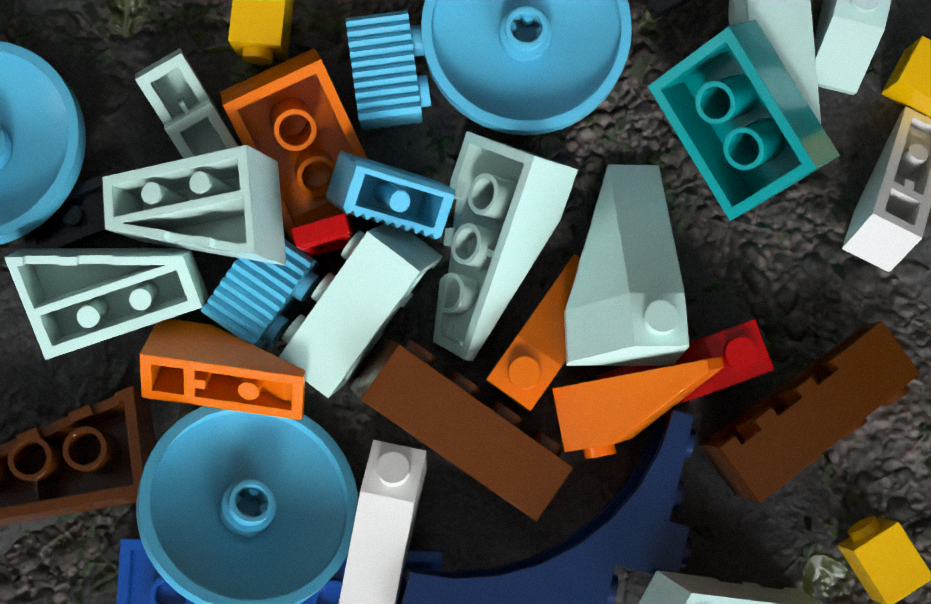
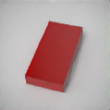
M345 213L291 229L296 248L315 257L344 249L350 239L360 230L358 223Z

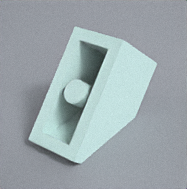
M823 0L814 38L818 87L850 95L857 93L885 30L891 0Z

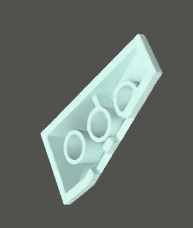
M466 132L450 180V187L455 189L454 199H456L453 228H445L443 245L451 247L448 273L439 281L433 342L464 360H474L560 222L578 169L475 133Z
M608 164L587 239L577 267L575 280L564 311L567 366L674 365L689 347L685 292L659 165Z

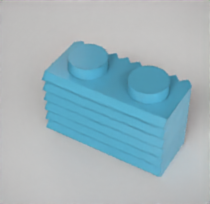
M408 10L345 18L358 119L362 130L423 122L421 107L431 106L427 75L417 76L414 57L424 56L420 24L410 26Z
M343 151L338 155L326 193L328 202L345 214L351 213L356 217L361 216L366 220L371 219L376 223L382 222L386 226L390 224L396 229L400 227L405 231L410 230L415 234L420 233L425 237L430 236L433 239L442 236L455 197V189L439 181Z
M285 240L287 266L238 258L227 271L226 276L221 280L214 293L209 297L207 303L202 307L201 312L238 338L256 347L262 348L265 342L273 346L290 322L284 314L295 299L304 302L317 285L320 276L315 274L314 271L319 264L315 259L296 248L287 240Z

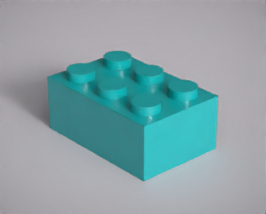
M756 19L728 26L648 85L649 90L729 221L757 207L840 156Z

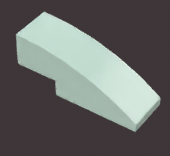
M181 48L135 74L137 84L164 124L165 131L183 159L239 146Z

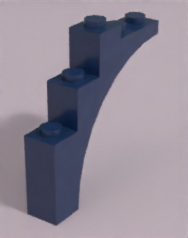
M668 410L655 420L646 447L625 484L598 515L567 539L529 558L489 569L442 571L405 565L396 604H613L618 588V577L614 574L615 565L650 574H655L657 570L679 573L680 568L686 567L691 555L692 542L690 537H688L690 527L670 521L672 511L678 509L683 497L684 483L680 480L684 459L690 457L696 441V431L692 428L694 415L676 410Z

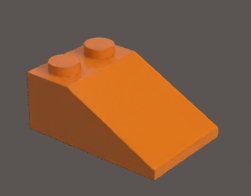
M315 48L220 91L222 105L241 143L278 161L283 225L292 243H295L291 231L292 228L344 213L329 203L326 198L338 155L343 151L366 159L367 157ZM351 213L346 214L349 217L353 216Z

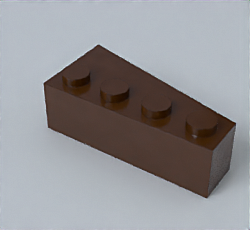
M882 321L865 324L699 445L736 496L762 503L802 469L819 459L839 439L847 437L863 427L868 421L866 417L881 405L882 407H887L903 398L910 391L907 384L921 373Z
M383 335L348 387L364 403L537 521L573 469L571 465L559 458L564 448L539 430L531 438L518 429L517 426L522 421V418L497 400L491 408L477 400L475 395L480 388L455 370L452 371L448 378L431 367L436 357L410 339L406 346L402 347Z
M132 385L114 393L115 396L95 405L88 404L68 413L69 416L42 428L35 427L16 435V439L0 445V526L135 503L142 472L150 453L156 445L150 399L142 398L141 389Z

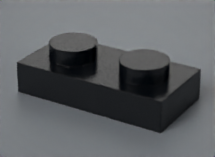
M109 171L74 185L60 208L42 225L23 236L26 247L71 248L111 232L105 229L102 177L115 173Z

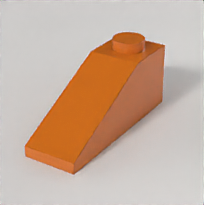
M576 254L572 256L485 380L527 411L532 410L566 361L564 311L580 257Z
M166 319L157 322L140 352L142 398L302 420L306 370L211 324L176 319Z
M722 357L552 388L564 452L583 449L585 459L617 453L616 443L635 437L723 369Z

